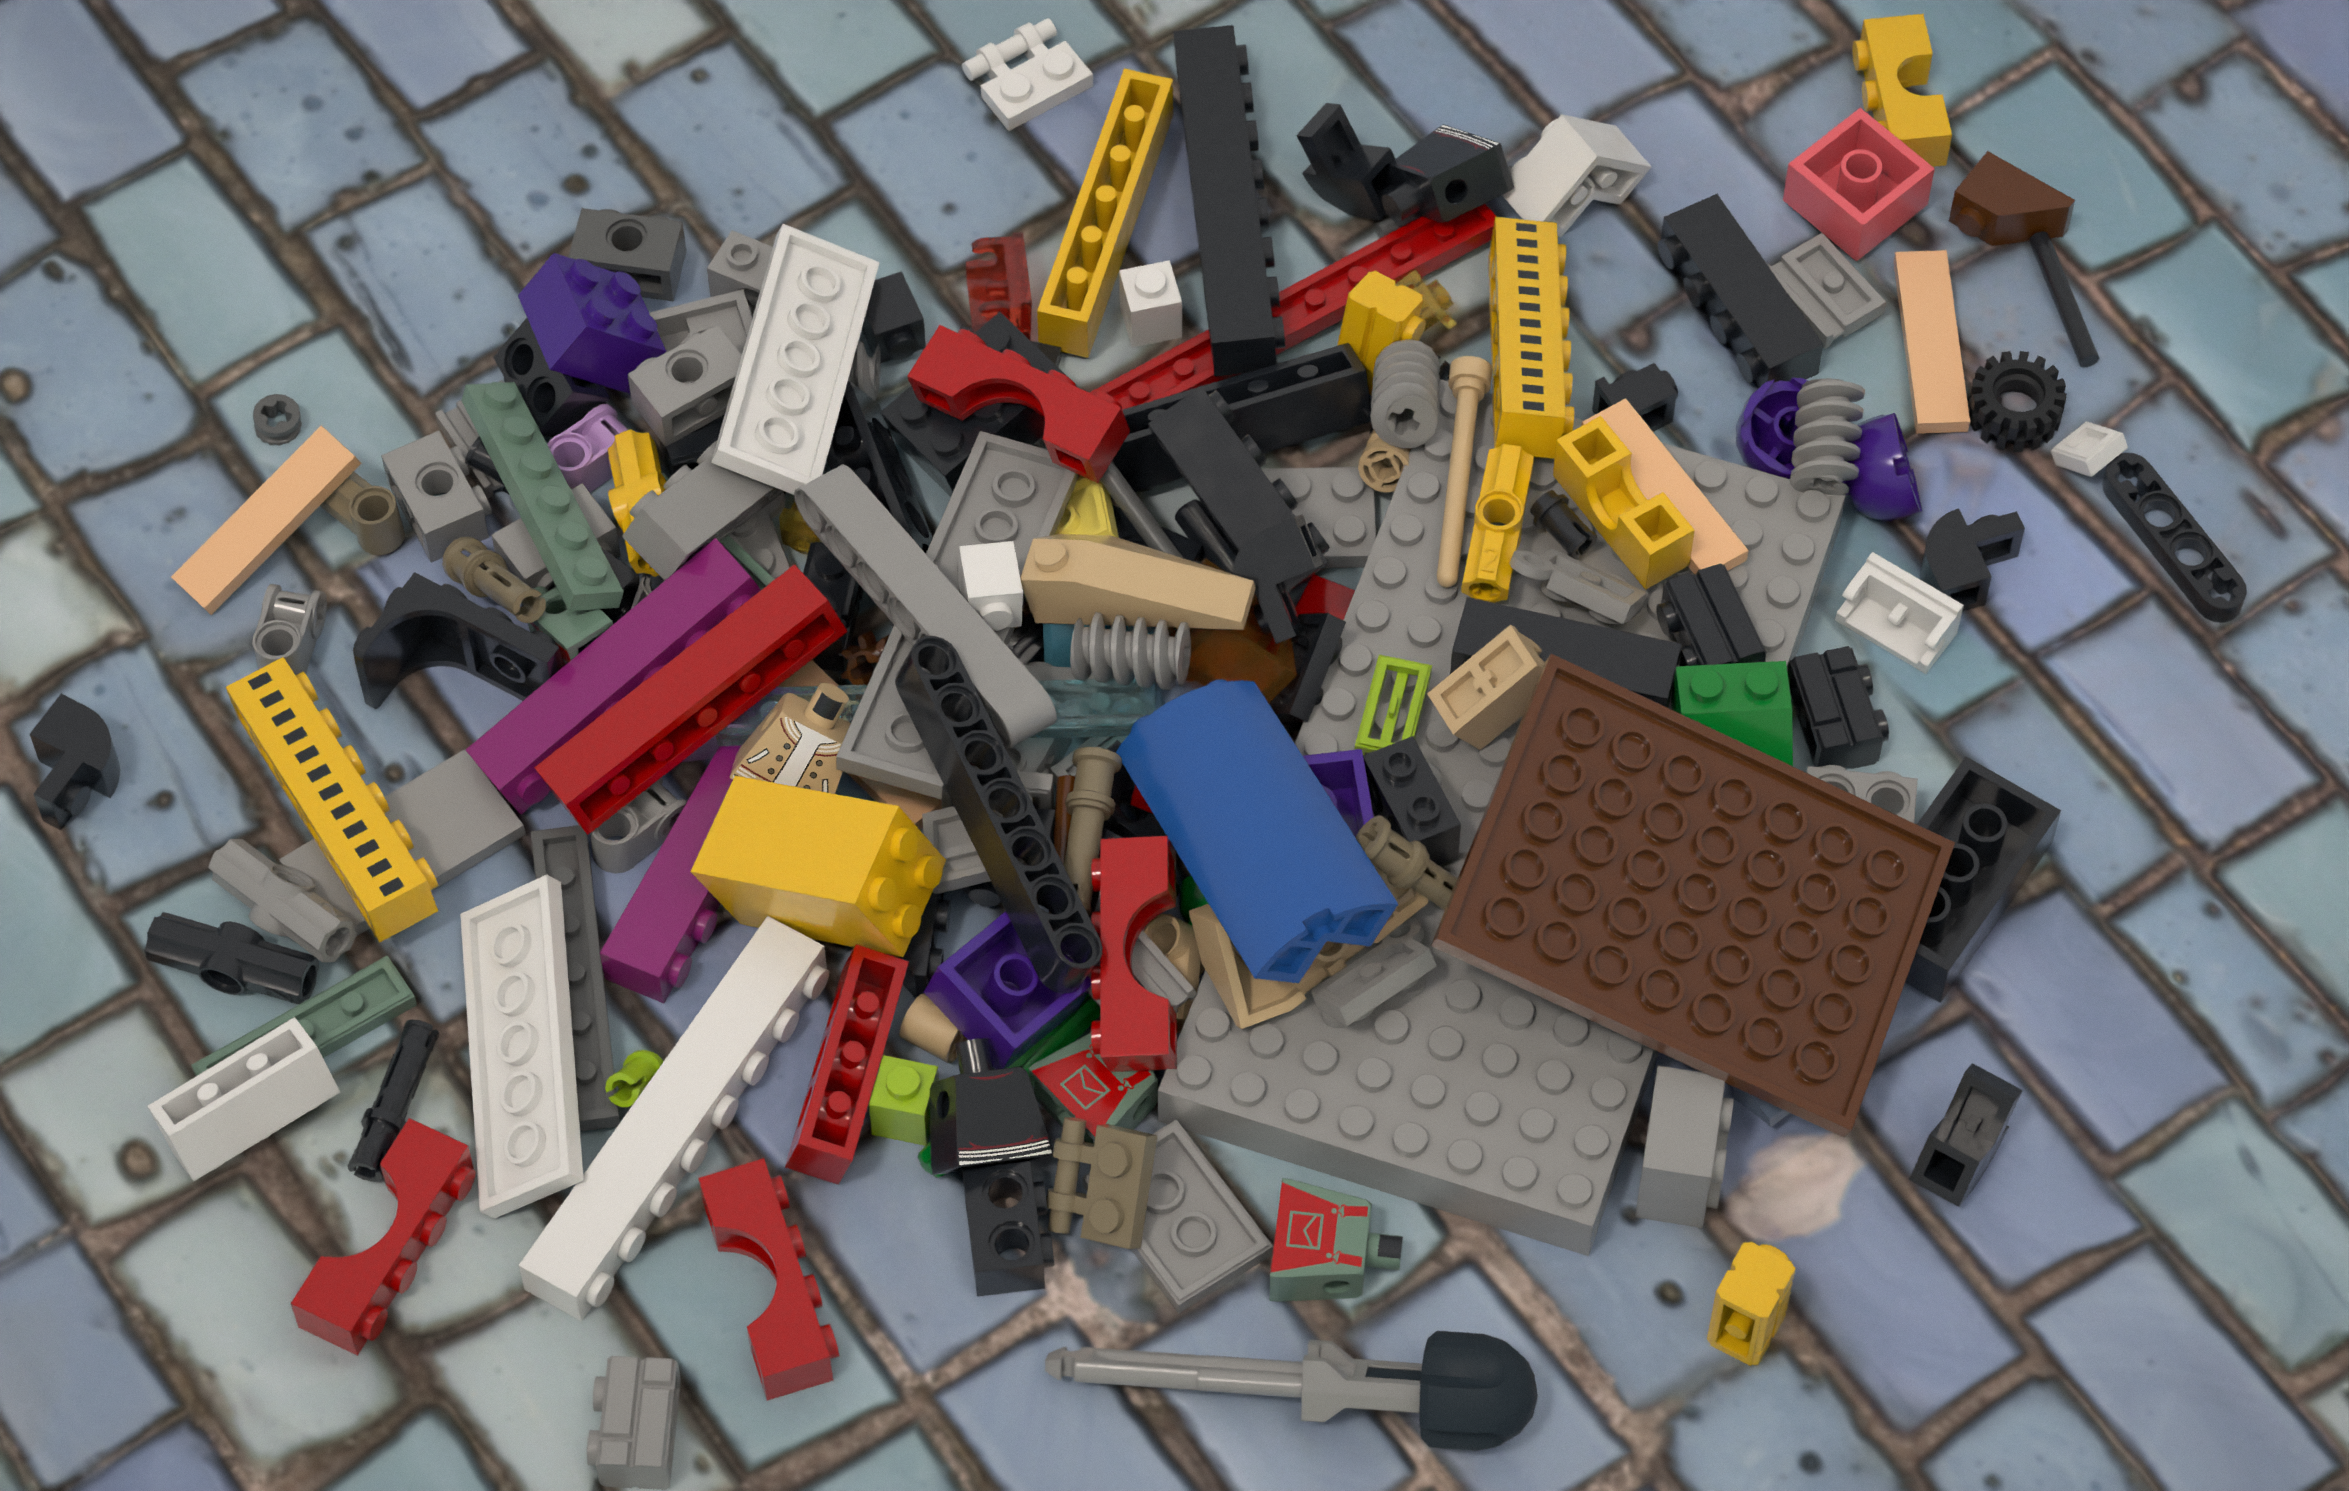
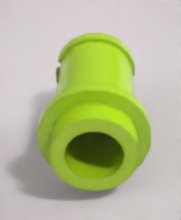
M636 1050L628 1055L623 1062V1068L612 1074L606 1081V1092L612 1091L617 1086L619 1088L613 1095L608 1097L610 1101L619 1107L632 1106L662 1065L663 1060L661 1057L647 1050Z

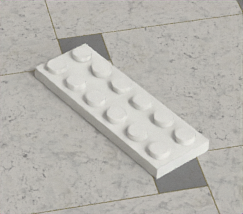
M782 224L775 238L711 463L793 495L795 489L823 475L880 262Z
M549 875L542 876L460 914L480 1212L494 1219L584 1181L561 882Z

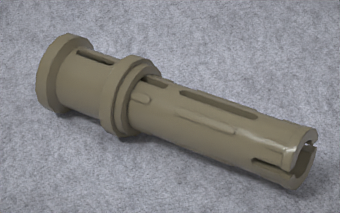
M470 536L460 537L446 548L442 562L445 574L454 582L463 584V587L469 593L480 598L490 597L523 623H532L543 615L546 601L545 598L540 597L542 594L510 573L505 560L498 553L488 550L481 541ZM463 550H466V551H467L468 553H470L471 555H470L469 557H467L466 555H464V554L461 553V552H462Z
M1083 747L1074 751L1072 763L1077 767L1074 788L1072 792L1067 794L1065 800L1067 812L1072 817L1064 867L1088 916L1091 915L1093 896L1091 863L1093 858H1098L1104 821L1110 819L1115 811L1116 803L1111 798L1114 774L1119 772L1122 767L1121 756L1110 750L1098 747Z
M1383 816L1373 817L1366 822L1355 838L1372 864L1387 874L1388 882L1394 887L1404 889L1411 887L1445 911L1458 878L1430 860L1425 845L1415 840L1409 842L1391 830L1390 822Z

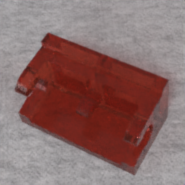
M1023 232L1013 233V237H985L973 241L971 244L973 253L991 252L996 256L991 260L978 259L968 261L965 264L972 332L975 333L996 314L1001 312L1030 340L1032 298Z

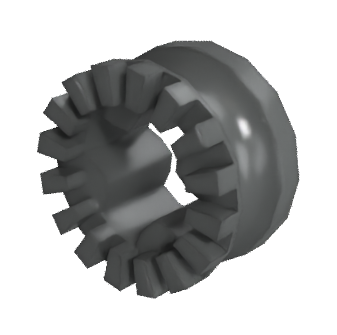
M281 394L268 395L259 400L253 410L256 436L264 443L267 442L269 445L275 444L278 446L285 443L288 444L291 440L295 439L302 425L298 404L292 398ZM278 412L286 414V421H279L276 427L269 426L268 417L275 418Z

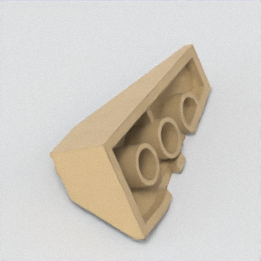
M1056 534L1034 538L1020 577L1022 588L1035 623L1075 624L1079 618H1082L1084 625H1090L1095 612L1103 614L1104 624L1111 626L1116 615H1123L1126 626H1134L1138 617H1143L1146 620L1147 627H1156L1161 619L1166 620L1167 626L1178 628L1181 622H1187L1189 628L1244 630L1256 589L1253 580L1111 535Z
M1375 867L1398 903V906L1374 940V943H1378L1429 902L1426 897L1411 887L1406 889L1394 887L1388 882L1387 874ZM1206 904L1189 911L1202 964L1236 1026L1240 1029L1292 1011L1307 999L1305 994L1326 977H1331L1347 967L1345 962L1366 947L1363 945L1326 941L1299 983L1255 979L1210 905Z

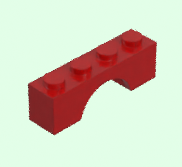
M939 325L907 375L918 401L962 421L975 411L996 403L1010 402L1030 407L1045 419L1043 440L1052 462L1096 483H1099L1130 433L1122 411V405L1112 396L1102 391H1095L1094 394L1078 388L1069 377L1061 372L1050 370L1047 374L1032 367L1026 358L1015 351L1005 349L1001 353L986 346V343L979 336L966 329H959L958 332Z
M1168 836L1100 839V858H1093L1091 863L1094 892H1100V912L1092 913L1091 922L1103 947L1100 966H1095L1091 971L1093 999L1100 1000V1020L1092 1021L1091 1025L1094 1055H1100L1109 1072L1177 1069V1014L1167 998L1151 993L1135 980L1132 970L1133 950L1142 930L1156 916L1176 907V852Z
M411 1118L407 1120L380 1163L386 1187L398 1201L397 1213L390 1229L380 1241L363 1252L345 1257L320 1256L290 1303L298 1328L357 1356L367 1340L373 1341L379 1336L388 1317L387 1309L397 1293L403 1294L408 1290L417 1272L418 1259L427 1246L433 1247L439 1241L446 1226L447 1213L456 1200L462 1201L468 1195L475 1180L476 1172L468 1145Z
M763 1158L699 1177L702 1203L718 1252L738 1253L753 1258L772 1274L777 1283L769 1306L756 1320L747 1326L750 1351L766 1400H772L833 1381L831 1359L840 1357L838 1346L830 1323L823 1326L819 1325L814 1309L823 1307L821 1295L814 1274L806 1276L802 1274L798 1259L805 1258L806 1252L797 1224L787 1227L782 1210L790 1208V1204L781 1176L771 1178Z

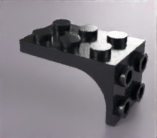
M416 572L413 573L403 587H397L393 590L386 601L384 612L372 627H366L361 631L353 647L354 661L365 704L374 709L382 705L392 690L404 678L416 671L429 667L447 666L464 670L522 701L563 667L560 648L545 633L536 630L531 633L514 624L499 609L494 607L485 609L468 600L456 587L450 584H443L441 586Z

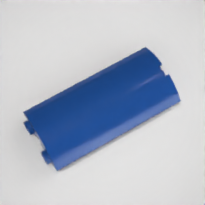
M1218 679L1206 686L1178 696L1150 715L1138 719L1133 724L1131 733L1117 749L1116 754L1121 756L1122 764L1255 979L1299 983L1326 941L1371 946L1398 906L1396 899L1254 681H1226Z

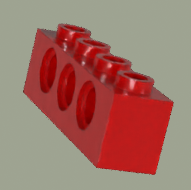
M858 944L853 948L840 975L785 1168L837 1185L842 1180L854 1157L909 961Z

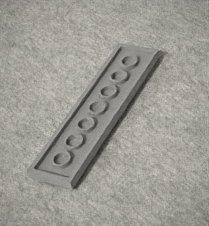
M980 431L926 555L960 592L958 583L959 546L1013 541L1021 577L1032 540L1034 538L1055 535L1080 475L1053 463L1047 449ZM1023 591L1022 610H1023L1024 605H1025V603H1026V601H1027L1024 591ZM894 625L838 751L836 769L942 800L946 789L896 688V673L913 646ZM1007 627L994 632L1008 645L1015 627ZM946 715V717H948L950 720L955 721L953 718Z

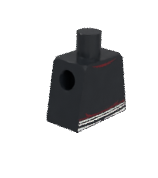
M1443 124L1391 162L1389 170L1395 189L1382 196V205L1387 215L1395 222H1400L1414 213L1443 223L1514 189V185L1501 143Z
M989 1038L956 1043L955 1048L960 1074L933 1082L930 1087L932 1175L959 1172L962 1169L1028 1162L1052 1155V1145L1027 1071L1023 1067L994 1070Z

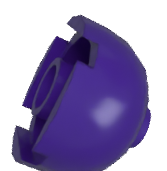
M1793 377L1789 381L1774 382L1775 380L1765 382L1745 402L1736 424V446L1743 462L1749 468L1790 479L1791 471L1795 468L1792 464V454L1796 449L1793 440L1794 432L1798 429L1795 424L1796 412L1800 409L1797 405V394L1802 389V385L1808 381L1804 378Z
M1896 414L1875 416L1857 424L1862 428L1861 438L1850 443L1860 448V456L1853 461L1847 462L1857 466L1859 473L1857 478L1842 482L1849 487V491L1845 495L1850 496L1859 512L1871 519L1892 521L1921 513L1922 506L1914 470L1910 467L1906 453L1908 452L1907 445Z

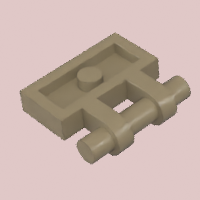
M1064 1117L1061 1138L1055 1139L1053 1157L1057 1158L1058 1161L1054 1188L1047 1190V1208L1050 1209L1047 1230L1055 1233L1069 1234L1072 1215L1077 1213L1084 1215L1080 1238L1126 1249L1141 1248L1158 1135L1104 1124L1097 1125L1095 1142L1092 1144L1084 1142L1086 1120ZM1080 1162L1091 1164L1087 1194L1076 1192Z

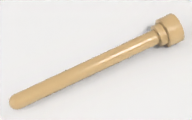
M1475 356L1458 357L1450 364L1448 386L1453 391L1452 394L1457 399L1437 568V581L1445 588L1454 586L1458 581L1478 402L1484 398V394L1488 393L1491 387L1493 370L1491 364Z

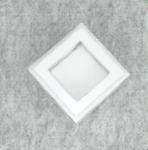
M2086 421L2050 451L2056 466L2092 477L2124 452L2128 446L2122 432Z

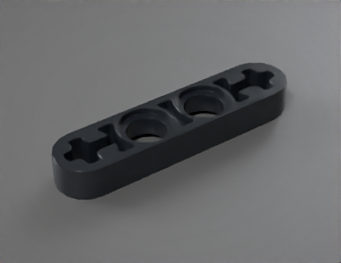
M2121 453L2108 463L2102 481L2106 497L2196 610L2204 618L2213 622L2225 623L2235 619L2242 610L2247 594V587L2243 578L2153 466L2144 457L2135 453ZM2122 474L2126 479L2136 477L2138 479L2136 487L2129 480L2119 482V475ZM2137 495H2139L2140 499L2137 503H2135ZM2152 509H2160L2166 511L2171 516L2173 522L2168 526L2157 527L2150 524L2144 514ZM2184 547L2193 548L2202 554L2204 561L2195 566L2186 565L2177 559L2175 552ZM2210 572H2213L2210 580L2207 576ZM2213 588L2220 595L2228 592L2231 595L2229 601L2227 602L2222 596L2212 598Z

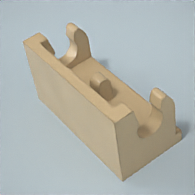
M1509 625L1429 691L1427 695L1452 734L1481 750L1524 715L1545 663L1539 657V654L1543 651L1535 642L1518 632L1516 627Z

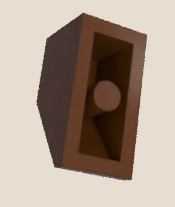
M1987 151L1955 190L1949 222L1956 225L1964 234L1977 237L1991 246L2028 242L2033 234L2041 231L2047 232L2050 239L2063 237L2069 229L2075 200Z

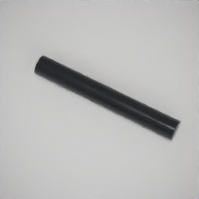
M2045 231L2037 232L2029 238V243L2079 365L2081 367H2090L2099 361V355L2049 234Z

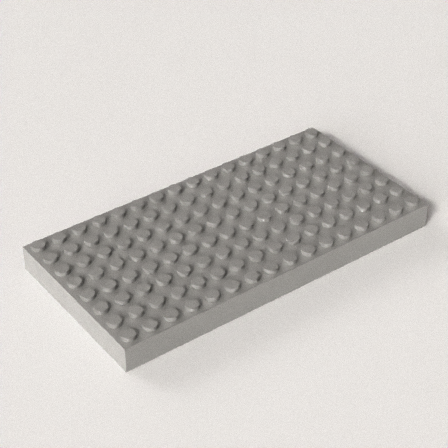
M1440 379L1436 432L1427 443L1410 450L1409 466L1404 465L1343 620L1346 624L1341 634L1342 648L1338 658L1329 666L1321 686L1323 689L1322 701L1313 707L1308 722H1303L1295 745L1302 756L1355 750V743L1379 654L1432 665V675L1427 693L1450 675L1453 645L1466 598H1471L1461 592V586L1474 526L1475 505L1480 496L1488 451L1494 448L1492 394H1484V398L1478 402L1457 583L1450 588H1445L1437 581L1457 399L1453 396V391L1449 388L1448 381ZM1574 418L1573 430L1581 427L1584 420ZM1662 443L1749 550L1747 561L1730 569L1728 573L1767 652L1765 662L1786 661L1788 673L1790 660L1796 657L1840 529L1846 495H1827L1817 490L1799 492L1790 484V479ZM1534 457V466L1522 523L1521 543L1518 550L1542 555L1552 548L1567 555L1564 548L1544 527L1537 528L1533 524L1534 516L1530 513L1532 505L1539 497L1548 491L1554 490L1558 495L1565 494L1569 499L1567 506L1597 535L1594 545L1582 556L1579 554L1576 560L1647 592V596L1641 611L1624 625L1620 623L1607 624L1593 618L1589 614L1588 608L1571 600L1562 602L1546 596L1540 590L1543 580L1529 578L1513 569L1508 599L1496 603L1677 643L1674 634L1666 636L1663 633L1658 622L1656 606L1661 603L1663 585L1668 579L1687 573H1694L1687 566L1645 590L1554 478V459ZM1500 522L1490 523L1496 526L1506 525ZM1388 670L1370 738L1380 740L1397 676L1395 671ZM1409 674L1392 743L1402 740L1418 676ZM1426 695L1415 741L1461 823L1458 858L1439 865L1458 878L1522 717L1483 749L1479 750L1452 734L1431 699ZM1670 700L1669 709L1672 710L1671 700ZM1429 899V903L1411 917L1421 922L1425 931V937L1421 944L1430 948L1437 967L1419 978L1413 987L1398 992L1374 1008V1011L1368 1017L1353 1022L1349 1026H1345L1318 1009L1311 991H1308L1305 994L1307 999L1292 1011L1240 1029L1236 1026L1205 970L1197 990V996L1193 1000L1177 1041V1069H1166L1158 1089L1159 1122L1170 1124L1177 1119L1183 1129L1589 1256L1659 1054L1658 1051L1432 947L1431 943L1444 910ZM1373 942L1371 946H1366L1345 962L1347 966L1381 943ZM1330 976L1326 977V978H1325L1323 981H1321L1319 984H1321L1322 982H1324L1325 980H1327L1328 978H1330Z

